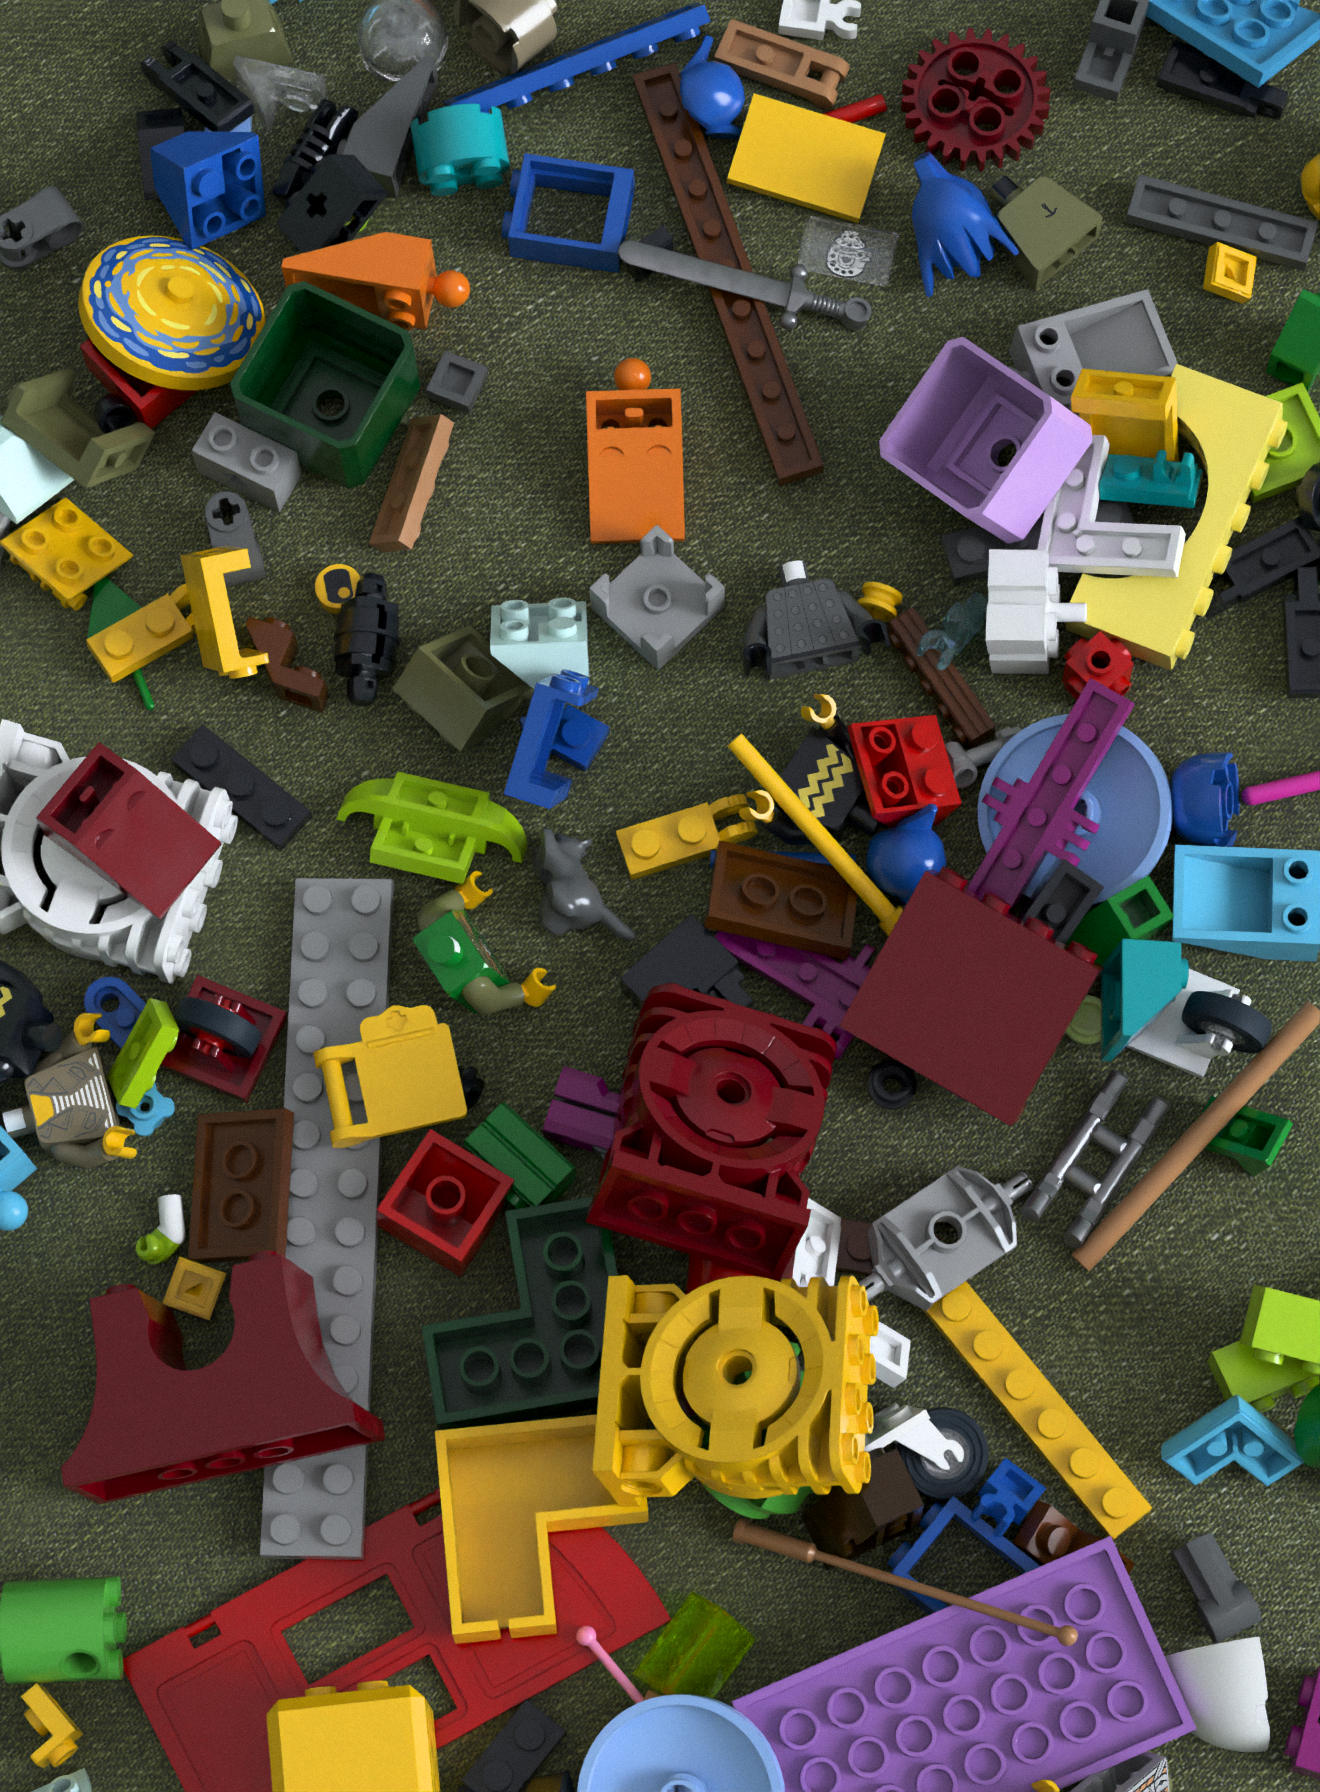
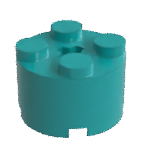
M480 104L452 105L427 112L428 121L419 125L418 118L411 122L410 128L418 179L423 185L430 186L431 195H451L458 191V185L476 183V187L479 189H491L504 183L503 174L509 170L510 162L502 112L499 108L491 106L492 114L481 113Z

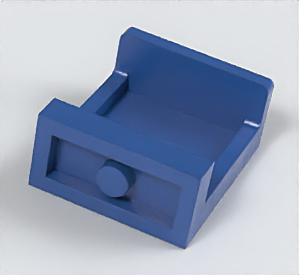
M562 669L560 674H552L536 683L504 795L551 809L568 797L573 779L546 771V767L565 703L582 706L597 697L599 688L588 684V676Z

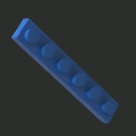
M694 2L443 102L445 107L459 104H480L481 113H489L491 106L496 107L504 103L507 109L515 108L533 100L531 93L544 87H548L549 92H555L575 83L573 76L587 70L590 71L591 76L607 72L617 67L615 59L630 53L633 59L650 55L659 50L657 43L673 37L675 43L693 38L701 33L699 26L711 21L705 4Z

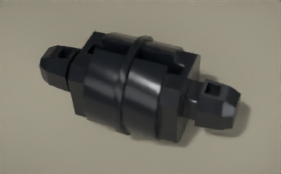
M375 573L362 575L357 582L355 597L341 604V611L338 613L337 631L334 632L335 672L337 675L349 678L347 679L348 699L351 704L359 706L372 704L377 697L379 681L393 675V668L396 666L397 648L400 646V638L398 636L400 623L398 616L399 607L396 603L385 601L387 599L386 581L383 575Z

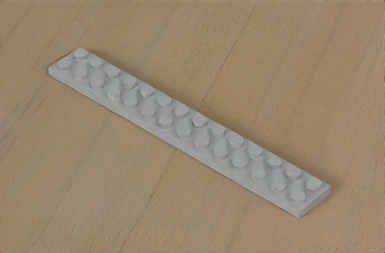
M296 878L283 1107L294 1112L286 1258L313 1277L321 1336L330 1365L338 1381L352 1400L370 1412L379 1228L377 1225L376 1209L380 1205L383 1137L370 1139L347 1148L332 1147L329 1132L334 1130L322 1069L315 1067L313 1052L325 1047L362 1041L360 1034L361 1022L367 1017L378 1016L389 1008L394 883L392 879ZM353 1060L341 1065L353 1125L368 1123L356 1063ZM369 1444L264 1467L260 1556L262 1558L363 1560Z

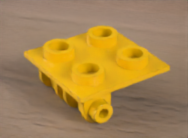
M66 497L0 541V545L10 554V561L14 565L18 564L30 574V579L34 582L41 580L40 587L44 591L52 589V594L61 601V606L65 609L71 607L75 611L79 610L87 601V596L83 593L85 590L133 558L131 552Z

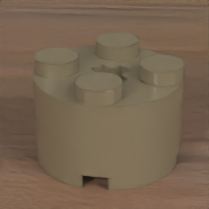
M457 0L453 6V14L458 28L466 24L472 35L467 40L471 49L488 66L501 73H504L509 68L511 69V74L516 73L554 41L557 35L553 14L558 9L554 0Z

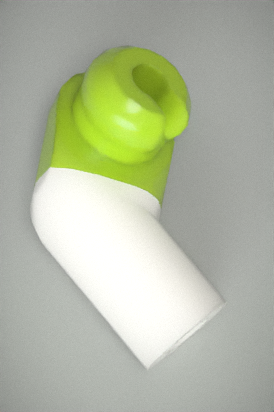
M171 1194L157 1199L160 1225L151 1234H148L146 1238L141 1236L137 1240L136 1253L140 1259L149 1264H160L167 1261L185 1240L186 1231L181 1195Z

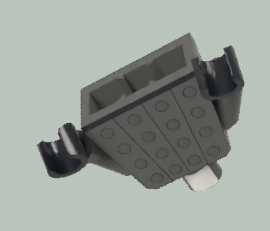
M804 561L787 562L778 568L782 587L767 591L766 603L756 608L743 639L744 676H750L749 670L751 668L763 667L766 669V675H769L771 680L858 662L860 647L858 639L861 642L864 655L871 654L870 644L875 642H882L886 648L890 647L886 624L881 620L873 619L870 613L847 591L837 590L831 579L825 578L810 581Z

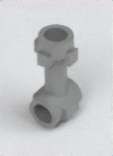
M1016 726L995 732L996 740L964 751L957 742L946 743L945 748L957 788H964L972 784L978 775L977 767L992 762L1000 749L1020 732L1021 728Z

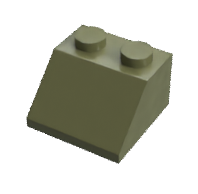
M471 625L418 647L392 689L406 702L410 710L421 715L439 732L445 742L455 746L460 752L486 740L534 692L532 687L491 655L490 643Z

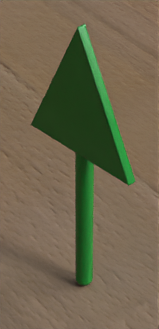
M104 577L94 585L87 639L142 608L107 577ZM138 669L132 675L145 708L153 710L155 706L142 671Z

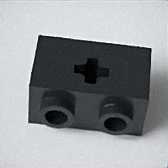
M328 154L314 165L311 171L312 176L305 186L288 199L285 204L286 210L276 224L302 253L352 241L389 193L355 155Z

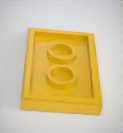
M754 93L726 183L859 223L886 133Z

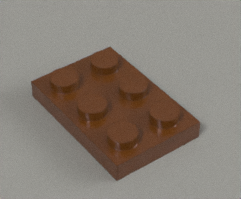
M719 840L714 856L704 927L847 960L852 946L858 894L832 866Z
M286 1108L198 1114L189 1260L198 1263L249 1260L248 1257L262 1251H276L286 1257L294 1112Z

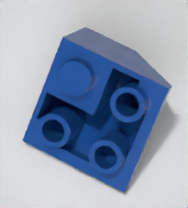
M187 131L150 148L154 188L182 239L190 249L198 248L266 216L259 138L254 132Z

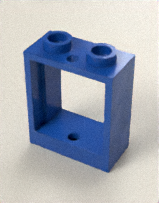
M524 153L521 170L514 169L511 178L510 197H515L513 212L505 211L502 224V238L508 239L510 257L619 273L622 259L618 254V249L626 240L635 193L634 169ZM536 186L610 197L601 244L527 233Z
M954 1496L945 1506L936 1501L919 1523V1526L925 1530L914 1545L905 1540L887 1562V1565L893 1569L891 1574L918 1582L909 1573L954 1518L1020 1573H1027L1040 1566L1005 1537H997L993 1534L995 1529L981 1518L974 1520L971 1517L972 1511ZM892 1585L928 1615L948 1607L941 1600Z

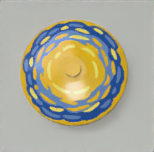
M149 235L127 238L102 250L88 266L78 298L79 314L83 327L96 348L108 360L140 380L160 387L177 390H205L231 382L266 323L265 312L258 293L237 267L206 247L200 246L192 250L185 244L183 239L167 236Z

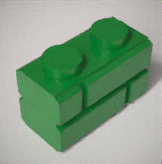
M505 1102L500 1103L463 1143L466 1151L515 1180L505 1201L513 1210L553 1203L557 1196H560L577 1177L576 1167Z

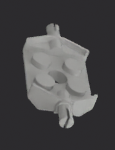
M956 1166L873 1222L867 1230L873 1270L872 1274L858 1282L859 1285H864L865 1289H867V1300L883 1290H888L890 1293L927 1311L936 1301L1005 1254L1009 1255L1017 1246L1016 1222L1010 1206L1014 1203L1013 1201L1033 1189L1030 1179L1023 1183L1028 1176L1024 1172H1019L1018 1175L1001 1186L999 1183L994 1185L977 1171ZM937 1222H948L953 1225L958 1233V1241L953 1244L940 1242L934 1235V1224Z

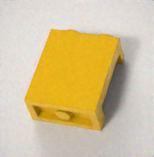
M1082 368L1071 395L1072 412L1079 413L1080 418L1091 425L1092 435L1106 436L1110 443L1108 455H1132L1155 458L1159 450H1165L1167 461L1179 462L1176 377Z
M225 545L180 555L203 667L218 671L219 676L229 675V679L257 674L256 665L269 663L268 653L250 648L238 650L223 573L251 568L247 548Z

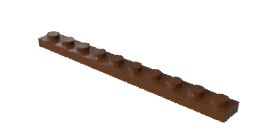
M676 62L632 75L633 86L695 257L753 273L700 126L697 121L689 116V112L682 105V97L680 95L681 76H678L680 72ZM706 286L778 485L781 486L823 473L824 464L764 301Z

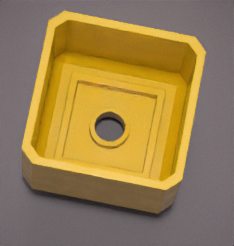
M370 1681L357 1684V1691L341 1693L336 1692V1687L333 1686L310 1688L305 1690V1697L279 1699L266 1714L273 1792H440L433 1710L425 1697L411 1685L389 1687L388 1681Z

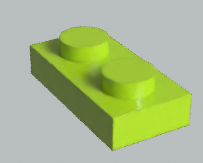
M149 998L107 1075L119 1105L137 1108L145 1092H148L153 1087L157 1070L165 1055L171 1052L176 1045L179 1028L167 1002Z

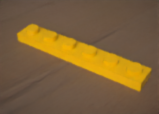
M967 1281L936 1301L927 1311L923 1310L1107 1537L1111 1536L1114 1541L1151 1511V1505Z

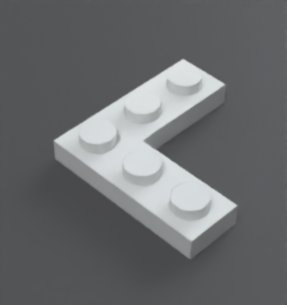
M1092 435L1091 444L1045 508L1037 550L1048 551L1049 567H1058V572L1178 578L1186 536L1182 526L1095 522L1100 498L1099 483L1106 465L1110 443L1105 435Z
M808 1198L807 1209L811 1210L808 1227L783 1272L781 1280L783 1278H793L799 1287H808L811 1277L822 1276L829 1286H834L842 1218ZM879 1322L877 1336L870 1337V1353H873L875 1357L876 1378L895 1388L907 1378L911 1340Z

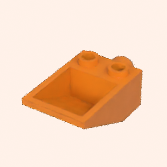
M382 232L283 258L281 265L286 288L288 285L306 281L408 331L413 328L426 330L433 297L441 305L455 308L465 303L470 294L469 281L462 273L448 270L437 276L431 239L390 232Z
M628 358L621 361L614 371V382L619 390L586 391L591 544L640 543L641 539L655 525L663 529L674 542L685 541L681 388L647 389L651 382V371L648 365L640 359ZM609 425H612V426L617 427V428L608 427L607 429H604L606 426H609Z

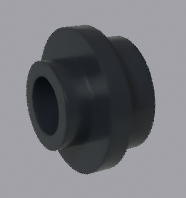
M895 1060L884 1061L871 1071L867 1085L868 1093L878 1106L889 1110L900 1109L908 1105L914 1098L917 1080L912 1069L903 1063ZM888 1079H895L901 1084V1089L899 1092L891 1094L884 1090L883 1083Z

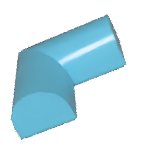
M1238 1394L1199 1418L1161 1445L1162 1460L1194 1485H1197L1232 1461L1237 1462L1266 1486H1269L1304 1463L1297 1453L1295 1440Z

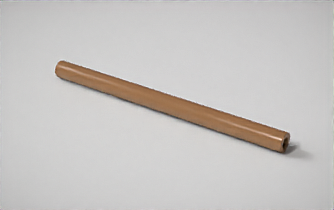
M1306 1001L1266 1044L1263 1050L1250 1061L1094 1229L1082 1245L1071 1254L1088 1272L1092 1270L1320 1024V1010L1309 1001Z

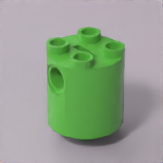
M120 1577L6 1581L3 1585L0 1601V1669L3 1672L5 1682L8 1685L122 1680L123 1655L122 1650L117 1649V1643H126L127 1619L125 1612H116V1607L121 1605Z

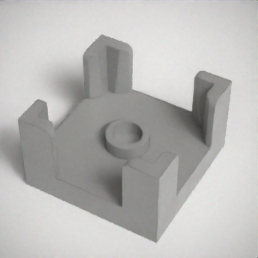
M655 525L640 541L641 554L611 583L609 576L605 573L589 588L591 609L653 667L659 670L725 608V587L710 573L705 575L704 582L674 554L673 539L658 525Z

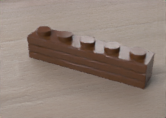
M912 607L897 618L889 621L887 632L890 645L895 650L899 648L904 656L902 659L910 673L915 672L921 680L919 685L927 697L932 696L937 703L935 708L939 716L944 721L948 719L953 726L952 733L957 742L961 745L964 743L968 750L994 736L996 725L915 608Z

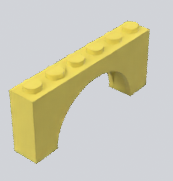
M1179 364L1175 365L1171 377H1176L1178 433L1191 444L1200 457L1207 476L1208 492L1201 518L1189 539L1184 543L1178 578L1154 576L1101 578L1082 573L1069 603H1086L1087 621L1065 622L1067 631L1091 639L1101 631L1109 640L1112 638L1119 640L1132 656L1172 671L1177 658L1185 659L1191 649L1195 633L1190 631L1196 615L1204 617L1209 608L1214 590L1209 589L1213 579L1212 576L1214 572L1221 575L1224 573L1232 553V548L1228 547L1227 544L1233 531L1241 533L1251 509V506L1247 505L1246 501L1252 488L1258 491L1261 489L1269 469V464L1264 462L1270 447L1279 448L1288 422L1283 421V403Z

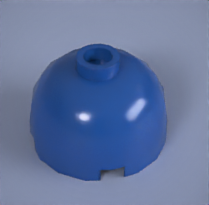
M1210 752L1194 755L1182 761L1172 773L1169 785L1173 811L1172 828L1183 841L1191 845L1232 847L1234 844L1237 830H1228V820L1232 818L1233 813L1239 816L1240 790L1236 763H1228L1233 757L1231 752Z

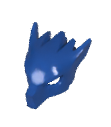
M930 152L923 153L915 158L914 166L920 183V189L915 195L912 206V220L926 297H931L934 292V264L947 279H954V266L964 270L970 277L976 278L980 276L981 254L988 261L994 257L993 237L1012 254L1018 255V249L998 220L993 216L982 192L973 183L948 173Z

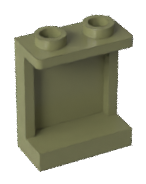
M68 368L52 374L48 373L30 381L18 383L7 397L6 403L8 408L1 423L83 487L88 488L137 470L156 432L143 422H139L104 434L97 425L94 416L69 397V391L77 376V373Z

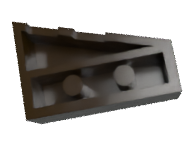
M882 1447L868 1452L871 1461V1477L869 1483H862L859 1494H847L841 1485L833 1486L828 1495H823L801 1515L809 1535L819 1551L852 1560L918 1529L924 1504L897 1449L886 1454ZM823 1563L827 1571L836 1567Z

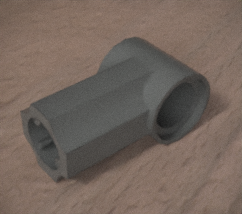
M1211 1532L1186 1543L1172 1552L1176 1564L1196 1599L1195 1609L1199 1619L1214 1643L1217 1644L1262 1621L1261 1613L1251 1592L1242 1580L1236 1579Z

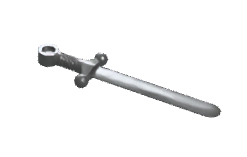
M634 240L624 241L618 249L620 258L627 264L786 307L785 313L779 318L781 327L786 330H791L797 325L796 314L801 309L819 312L820 314L823 313L828 316L832 315L834 318L841 319L842 324L846 328L854 331L863 329L872 313L871 306L865 299L854 297L846 302L826 296L822 297L820 294L808 291L803 282L807 278L808 272L802 264H796L791 267L790 277L792 282L787 283Z

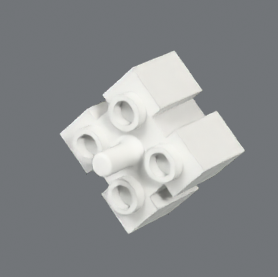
M989 549L985 641L988 654H990L992 673L1049 674L1050 658H1058L1059 629H1057V622H1086L1087 604L1061 603L1058 567H1049L1047 550Z

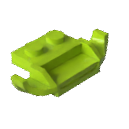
M398 771L395 778L373 779L352 788L346 794L336 820L345 822L347 816L354 812L374 814L373 828L378 829L370 848V863L464 884L475 852L485 854L489 842L503 845L511 853L512 860L519 863L523 862L528 848L527 837L523 827L506 808L490 800L489 792Z

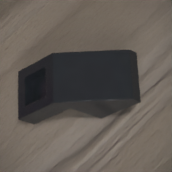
M182 107L136 112L145 200H156L162 203L154 188L150 148L184 133Z

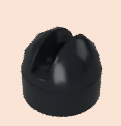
M107 394L95 403L94 418L104 434L133 424L135 418L134 411L119 395Z

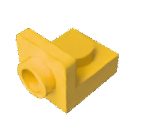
M36 1683L21 1696L30 1707L23 1714L42 1737L48 1732L53 1736L31 1754L30 1758L36 1765L45 1768L50 1763L53 1767H57L77 1751L78 1746L75 1744V1741L83 1733L49 1691Z

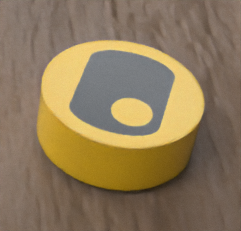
M334 564L326 567L319 573L315 581V592L319 604L326 611L338 614L341 611V604L355 597L357 582L360 579L357 571L348 565Z

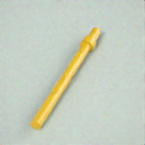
M741 733L727 747L881 920L878 925L889 937L903 912V908L900 905L896 908Z

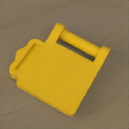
M393 1005L382 1014L367 1017L361 1022L360 1034L362 1041L325 1047L313 1052L315 1067L322 1069L334 1126V1130L329 1132L333 1148H347L370 1139L463 1119L467 1116L468 1111L449 1026L446 1023L438 1024L437 1017L430 1006L420 1005L408 1008ZM353 1060L356 1063L368 1123L353 1125L341 1065Z

